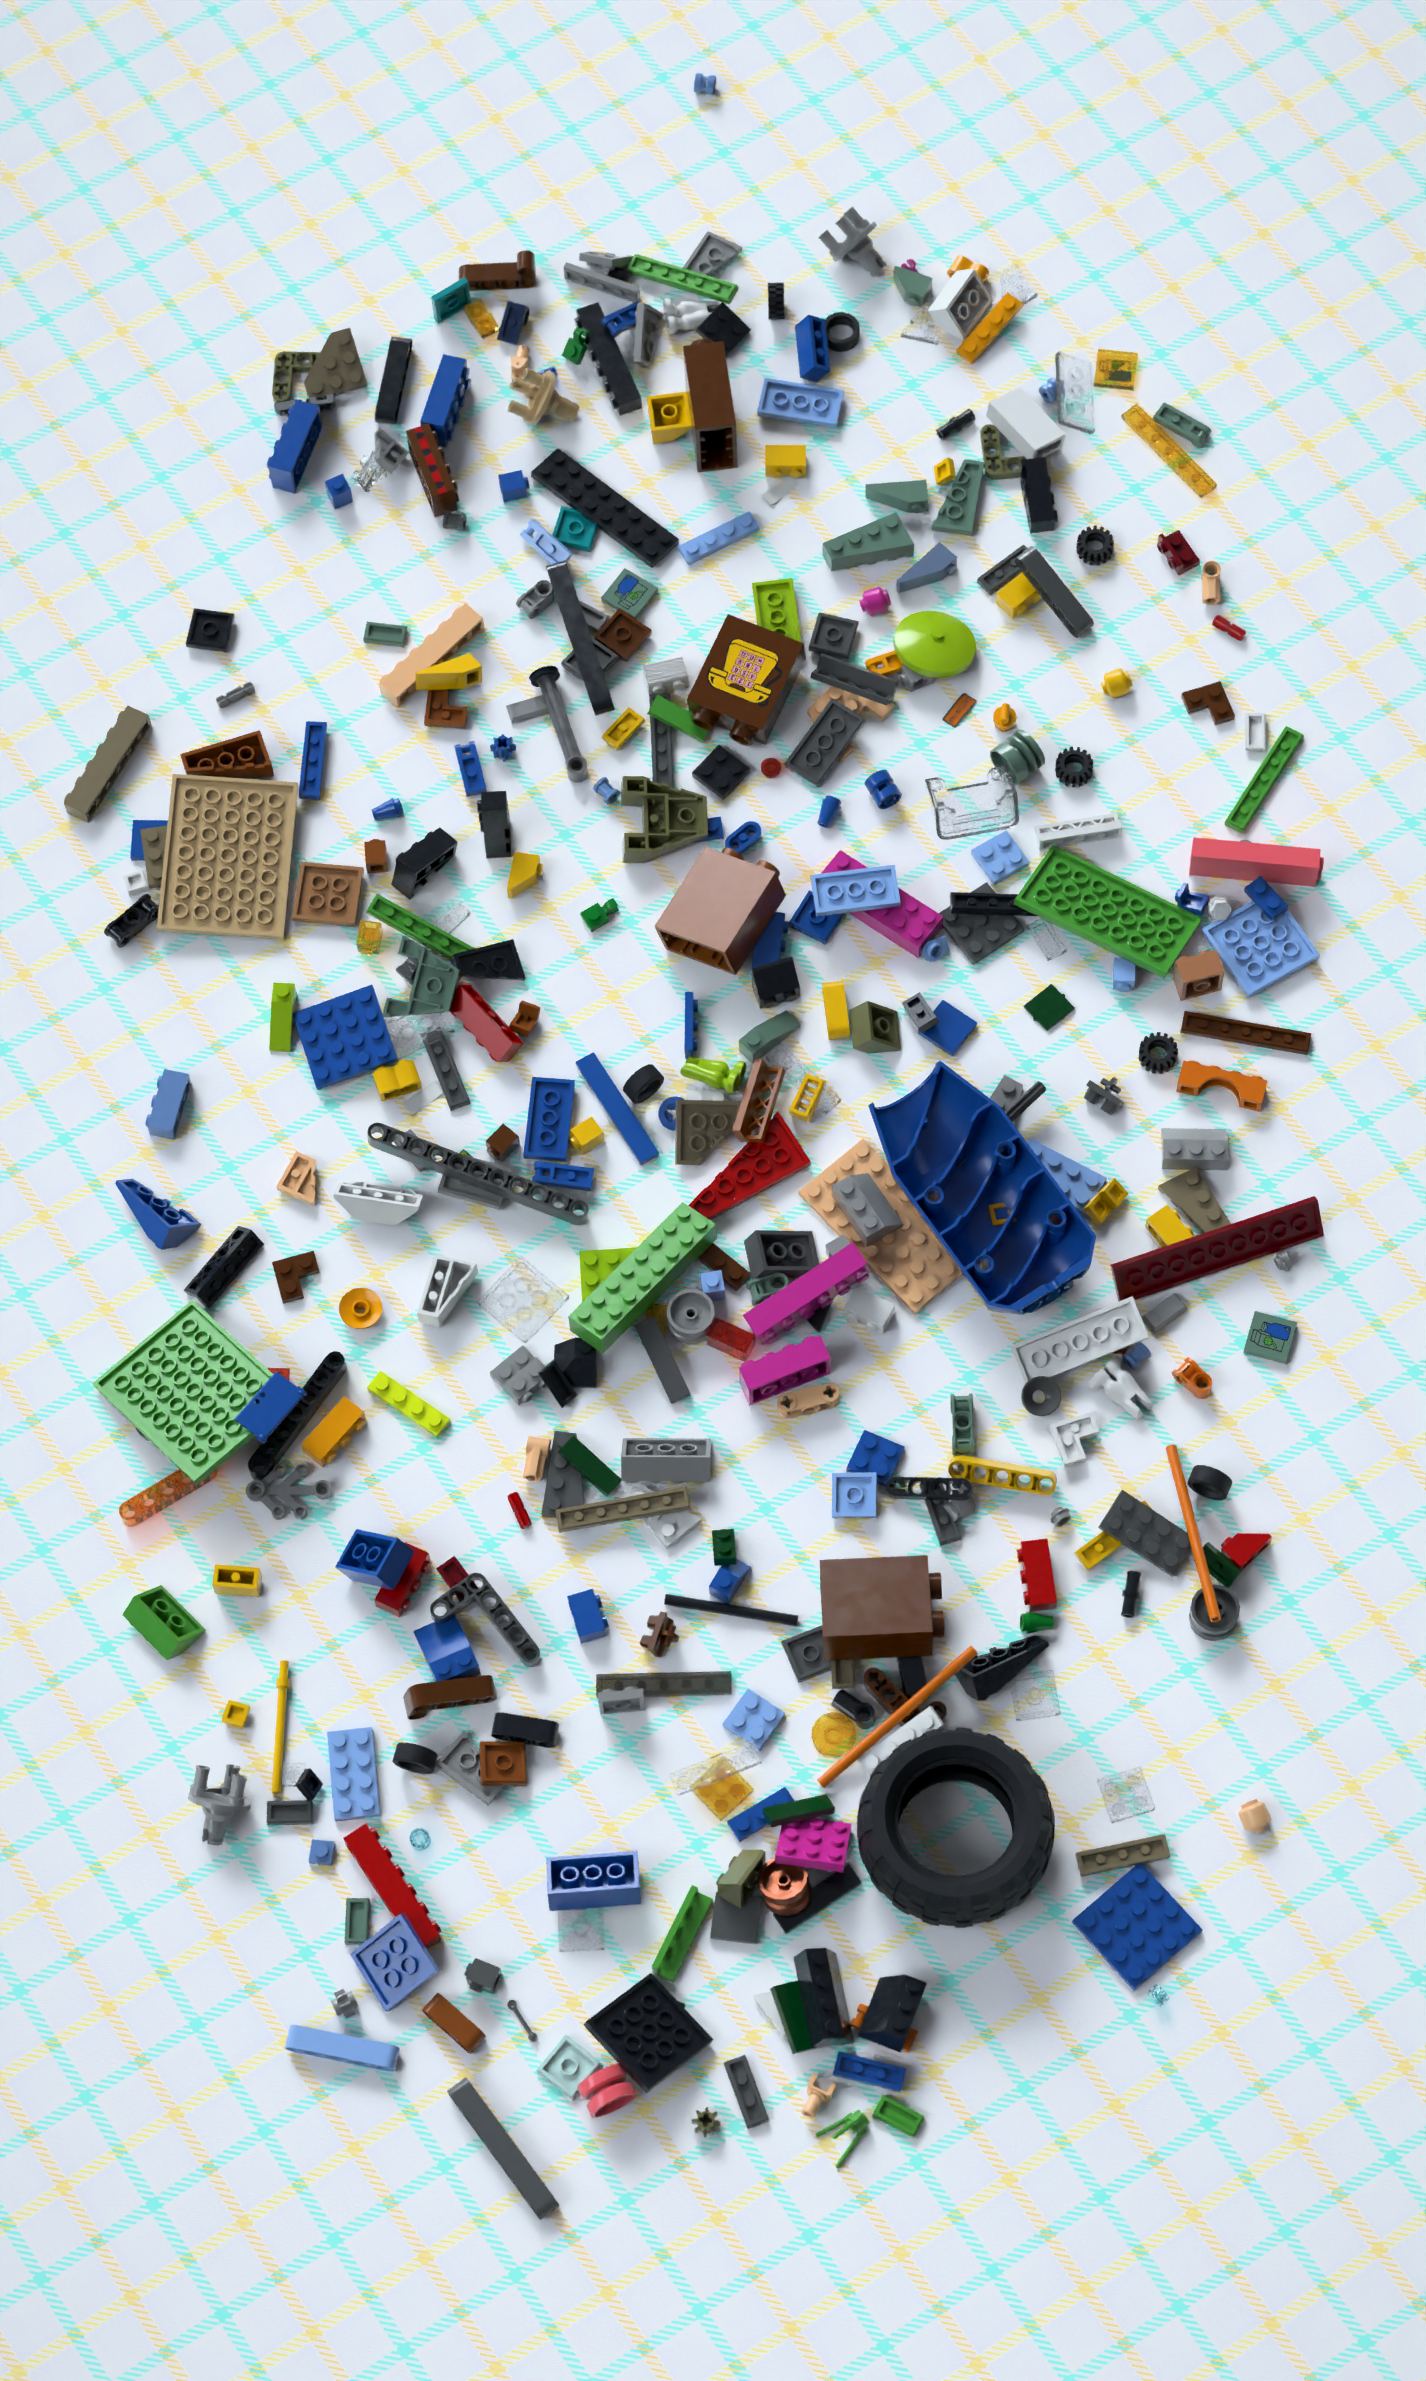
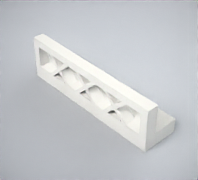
M1116 812L1036 825L1034 830L1038 848L1041 851L1050 849L1052 845L1065 847L1122 837L1123 827ZM1107 820H1113V822L1103 823ZM1046 830L1050 831V832H1046V833H1040V831H1046Z

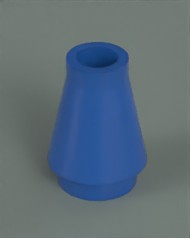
M827 795L822 800L817 821L819 826L829 828V825L842 808L840 806L842 802L838 798Z
M391 798L376 808L371 809L375 821L399 818V815L404 814L399 798Z

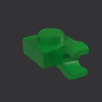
M576 327L573 332L574 338L569 337L561 356L575 365H581L588 348L584 343L590 331L585 328L581 330Z
M614 898L608 900L602 907L599 903H596L580 912V916L589 930L593 932L609 922L607 916L619 910L618 904Z

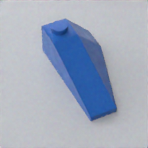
M116 1180L115 1184L147 1237L155 1243L157 1248L161 1250L177 1248L200 1228L201 1223L184 1209L178 1211L171 1207V1202L167 1199L162 1200L153 1196L154 1192L136 1180Z

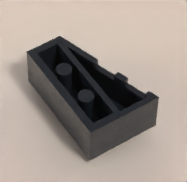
M440 827L433 832L430 831L420 842H415L405 853L401 852L397 856L391 885L410 900L414 896L413 891L420 884L424 886L428 882L426 878L433 871L437 873L455 856L458 841Z

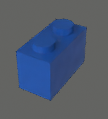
M592 1588L567 1596L580 1643L606 1637V1628H609L606 1615L601 1616L599 1608L603 1607L599 1594L595 1595Z

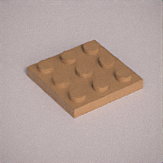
M301 861L292 914L293 922L355 927L364 867Z

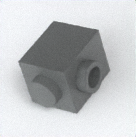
M475 1958L472 1964L469 1963L467 1965L464 1976H466L467 1984L470 1985L469 1988L478 1993L485 1991L493 1994L502 1972L500 1967Z

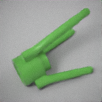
M859 2109L853 2114L850 2112L844 2118L816 2133V2137H820L844 2123L845 2126L833 2135L834 2139L844 2134L847 2130L852 2134L858 2133L835 2165L836 2168L842 2165L861 2137L868 2132L866 2127L870 2122Z

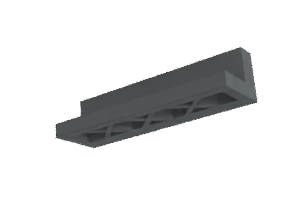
M823 653L819 657L816 669L810 676L811 679L886 706L893 701L899 683L896 679Z

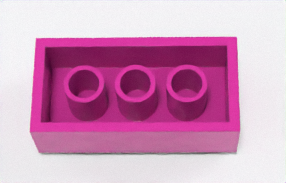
M810 1336L797 1345L789 1344L779 1352H769L763 1355L761 1359L744 1362L739 1367V1383L750 1406L831 1374V1358L821 1336Z

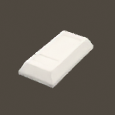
M1244 713L1245 750L1266 751V713Z

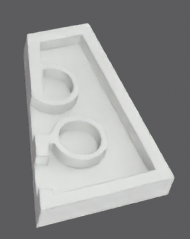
M641 1484L626 1497L652 1493L654 1491ZM688 1511L641 1518L666 1549L701 1523L700 1518Z

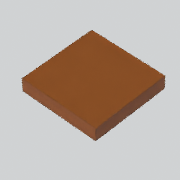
M480 1741L481 1786L526 1787L525 1742Z

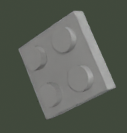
M627 1687L622 1691L605 1689L601 1693H597L600 1715L645 1711L643 1689H638V1687Z

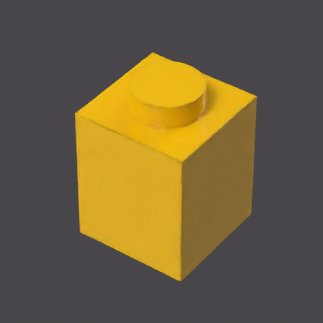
M592 1116L570 1130V1142L582 1154L605 1141L604 1132Z

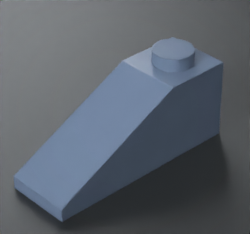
M939 542L897 580L896 591L902 593L941 581L948 575L951 576L957 569V556Z

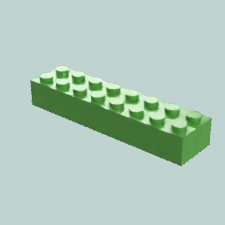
M682 1202L568 1316L570 1331L604 1354L717 1239L716 1224Z

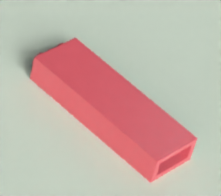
M1193 837L1189 875L1254 881L1261 876L1267 883L1316 887L1317 879L1321 880L1324 857H1320L1321 849Z

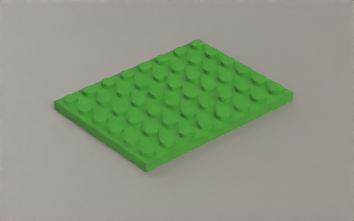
M192 1299L92 1384L100 1394L197 1486L255 1437L250 1431L236 1422L234 1418L269 1380L273 1373Z

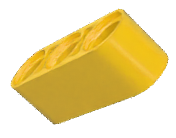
M844 982L822 983L828 1039L850 1038Z

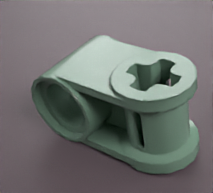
M780 1272L762 1278H755L746 1283L747 1289H750L751 1303L753 1306L759 1305L789 1285L787 1276ZM781 1282L785 1284L782 1288L774 1287L776 1283Z

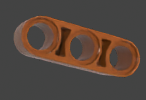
M438 1992L422 2009V2012L469 2054L487 2037L481 2029Z

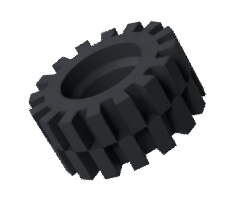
M784 282L768 283V319H785Z
M1094 525L1093 529L1089 526L1086 531L1084 529L1081 531V534L1078 535L1076 552L1079 554L1080 560L1083 558L1084 563L1090 561L1092 566L1093 562H1096L1098 566L1101 561L1104 564L1107 562V559L1111 558L1114 540L1113 535H1109L1110 531L1108 529L1104 532V527L1101 526L1100 529H1097V525ZM1091 541H1098L1103 544V547L1100 550H1091L1087 544Z
M1070 747L1069 751L1065 748L1063 754L1060 752L1058 758H1056V777L1059 778L1061 783L1065 781V786L1067 787L1069 783L1072 784V788H1075L1076 784L1081 787L1083 782L1085 784L1088 783V779L1092 777L1093 759H1091L1090 753L1087 754V750L1083 749L1081 752V747H1077V750ZM1070 762H1078L1082 765V770L1070 772L1067 770L1066 765Z
M1157 1032L1156 1036H1154V1033H1150L1149 1038L1146 1035L1140 1043L1138 1058L1141 1061V1066H1146L1145 1070L1148 1072L1152 1069L1154 1074H1156V1070H1159V1074H1163L1164 1070L1168 1072L1170 1067L1173 1068L1175 1066L1178 1055L1177 1043H1173L1174 1038H1168L1166 1033H1164V1036H1160L1161 1032ZM1154 1047H1161L1165 1049L1167 1054L1163 1059H1155L1150 1055V1050Z

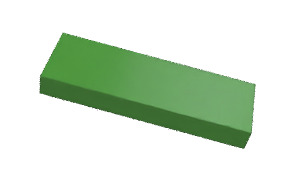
M657 694L647 714L702 743L708 731L692 723L693 713Z

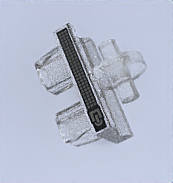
M372 451L370 455L362 456L360 460V465L363 468L362 471H354L351 476L353 482L360 485L364 492L370 493L378 479L385 480L387 477V472L375 461V451Z

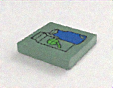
M624 568L603 594L601 601L616 610L620 608L637 619L657 594L658 587Z
M1255 1311L1243 1353L1286 1364L1297 1322Z

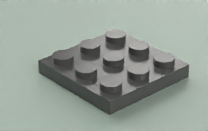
M986 882L970 893H995V891ZM950 906L939 913L943 916V929L973 965L1023 933L1025 929L1018 919L1011 915L951 914Z

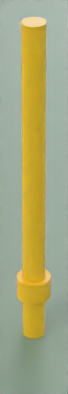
M286 1660L280 1661L279 1677L276 1680L278 1699L272 1794L281 1793L287 1689L290 1688V1678H288L289 1661Z

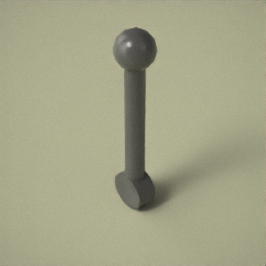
M509 2000L507 2003L508 2008L514 2011L527 2031L528 2039L535 2041L537 2034L531 2031L518 2011L516 2001Z

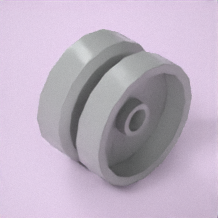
M685 1289L676 1293L670 1299L667 1306L668 1329L671 1335L678 1342L686 1345H696L706 1341L712 1335L715 1328V1309L711 1298L704 1292L696 1289Z

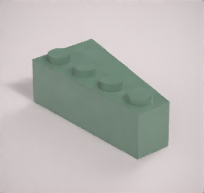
M897 512L822 543V556L832 572L854 568L864 563L870 565L876 564V561L886 559L888 561L897 560V557L902 556L907 558L914 557V543Z

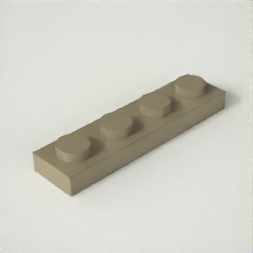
M1165 1834L1075 1853L1080 1877L1135 1866L1139 1863L1144 1864L1168 1859L1171 1856Z

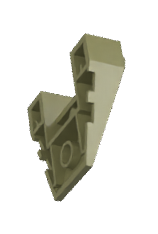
M644 776L622 777L620 787L621 806H642L643 832L624 833L622 863H645L708 836L707 796L682 788L679 790L663 782L660 784Z

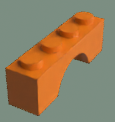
M1183 1060L1176 1092L1197 1097L1206 1088L1220 1086L1229 1089L1236 1096L1239 1107L1260 1112L1268 1080H1264L1260 1076L1243 1075L1239 1071L1222 1070L1214 1065H1201L1193 1060Z

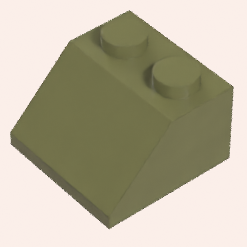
M866 1001L849 1010L853 1049L868 1054L901 1050L898 1013L896 1010L870 1001Z
M762 1849L742 1850L738 1856H734L729 1863L727 1872L725 1874L722 1873L717 1879V1895L742 1908L758 1885V1875L765 1864L766 1852Z

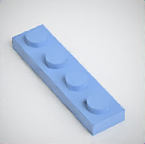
M748 511L679 545L678 550L687 565H690L759 531L760 527L751 512Z

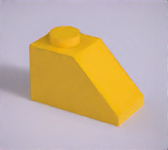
M521 852L514 853L507 885L508 898L513 899L537 883L538 876H542L544 866L543 863H540V855Z

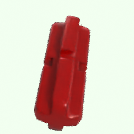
M1216 615L1212 622L1214 627L1223 632L1227 631L1228 635L1238 641L1243 640L1246 635L1244 629L1234 623L1231 625L1229 620Z
M513 1492L509 1494L507 1498L513 1512H515L520 1528L530 1527L532 1523L519 1493Z

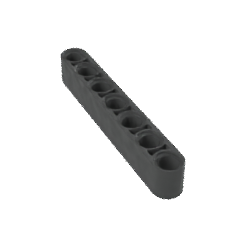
M465 2077L447 2090L452 2101L536 2216L542 2220L560 2206L557 2200L470 2081Z

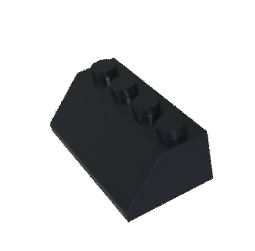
M826 1947L804 1949L793 1958L811 2047L853 2044L854 2038L836 1953Z

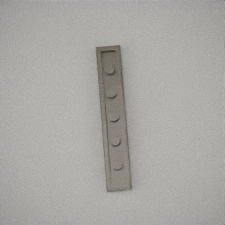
M686 1486L556 1509L555 1512L558 1530L561 1533L691 1510Z

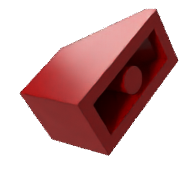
M1237 1533L1233 1538L1229 1536L1221 1544V1553L1240 1569L1244 1570L1270 1545L1272 1536L1262 1533Z

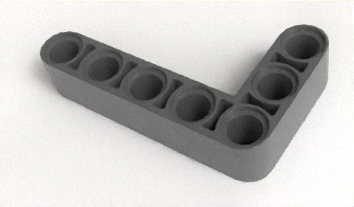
M481 1573L470 1574L431 1604L430 1614L432 1620L441 1624L450 1620L475 1601L522 1664L527 1667H534L539 1663V1647ZM475 1580H479L483 1584L479 1589H473L470 1585ZM460 1593L464 1595V1600L460 1603L454 1602L452 1598L455 1594ZM487 1598H493L496 1600V1604L492 1607H487L484 1605V1601ZM438 1607H444L447 1610L442 1616H437L434 1611ZM505 1615L510 1620L507 1624H499L497 1622L499 1616ZM514 1633H520L523 1639L519 1642H514L511 1640V1636ZM529 1650L537 1654L532 1660L524 1657V1654Z

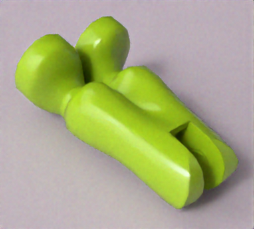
M688 1057L685 1064L681 1067L680 1073L686 1078L701 1081L717 1090L724 1089L730 1094H736L745 1077L746 1062L738 1061L731 1070L728 1064L722 1061Z

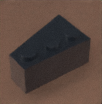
M1046 457L1021 460L1020 485L1030 534L1053 531L1055 522H1058L1057 510L1053 509L1055 501L1054 494L1050 490L1051 479L1050 475H1048Z
M506 791L481 792V800H477L480 830L484 832L486 858L511 857V831Z

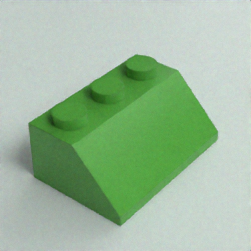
M162 1585L133 1596L122 1614L129 1621L130 1625L166 1660L181 1655L206 1631Z

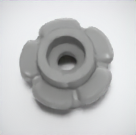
M1285 1251L1281 1253L1276 1252L1274 1262L1277 1268L1287 1272L1288 1268L1293 1266L1289 1256Z
M1062 1507L1054 1509L1051 1513V1523H1054L1057 1527L1065 1525L1071 1519L1070 1510Z

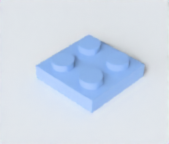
M1007 830L971 850V855L993 885L1029 866L1030 862Z
M876 1472L832 1473V1518H877Z
M748 1688L725 1719L722 1727L760 1751L785 1717V1712Z

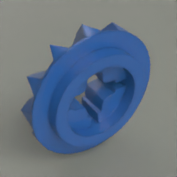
M677 1096L664 1100L658 1111L661 1124L672 1131H675L676 1118L673 1120V1115L668 1110H676V1100H685Z

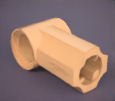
M1216 561L1206 562L1202 569V603L1206 605L1220 603L1221 567ZM1207 572H1213L1215 575H1209Z
M528 1436L526 1444L527 1457L523 1472L524 1479L533 1482L542 1481L545 1462L550 1453L551 1439Z

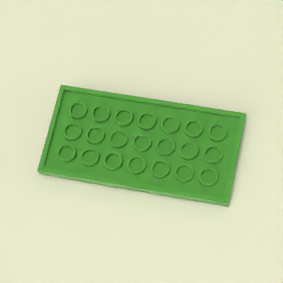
M1055 845L1051 846L1014 900V905L1164 979L1203 919Z

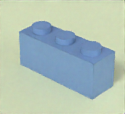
M164 1069L162 1076L158 1077L157 1095L152 1097V1112L147 1115L145 1122L150 1135L175 1140L191 1086L189 1074Z

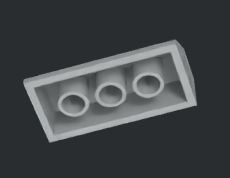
M623 1438L621 1481H627L628 1483L671 1481L676 1484L684 1481L697 1484L710 1482L711 1439Z

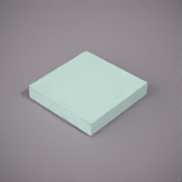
M565 2034L538 2066L536 2072L573 2100L579 2093L577 2089L579 2083L595 2073L602 2063Z

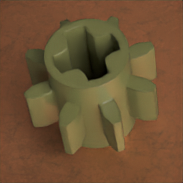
M708 2107L703 2112L696 2110L697 2119H691L692 2124L698 2125L694 2130L695 2134L702 2132L704 2138L707 2137L708 2133L716 2135L715 2126H721L720 2121L714 2120L718 2115L717 2111L710 2113ZM704 2118H709L710 2123H708V2127L703 2126Z

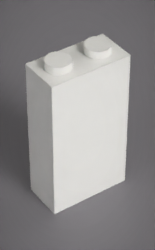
M1021 387L1013 391L1010 390L1005 395L994 398L989 402L986 417L1027 459L1045 457L1063 447L1066 436L1064 431Z

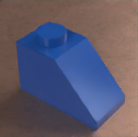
M736 1559L737 1564L722 1565L709 1585V1594L726 1604H730L751 1569V1566Z

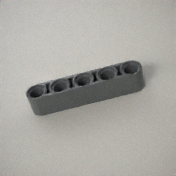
M1030 546L1015 558L1017 567L1075 638H1079L1094 626L1091 616L1035 547Z

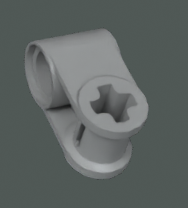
M540 580L517 599L516 606L522 608L527 613L529 619L537 617L541 611L554 601L555 597L551 582Z

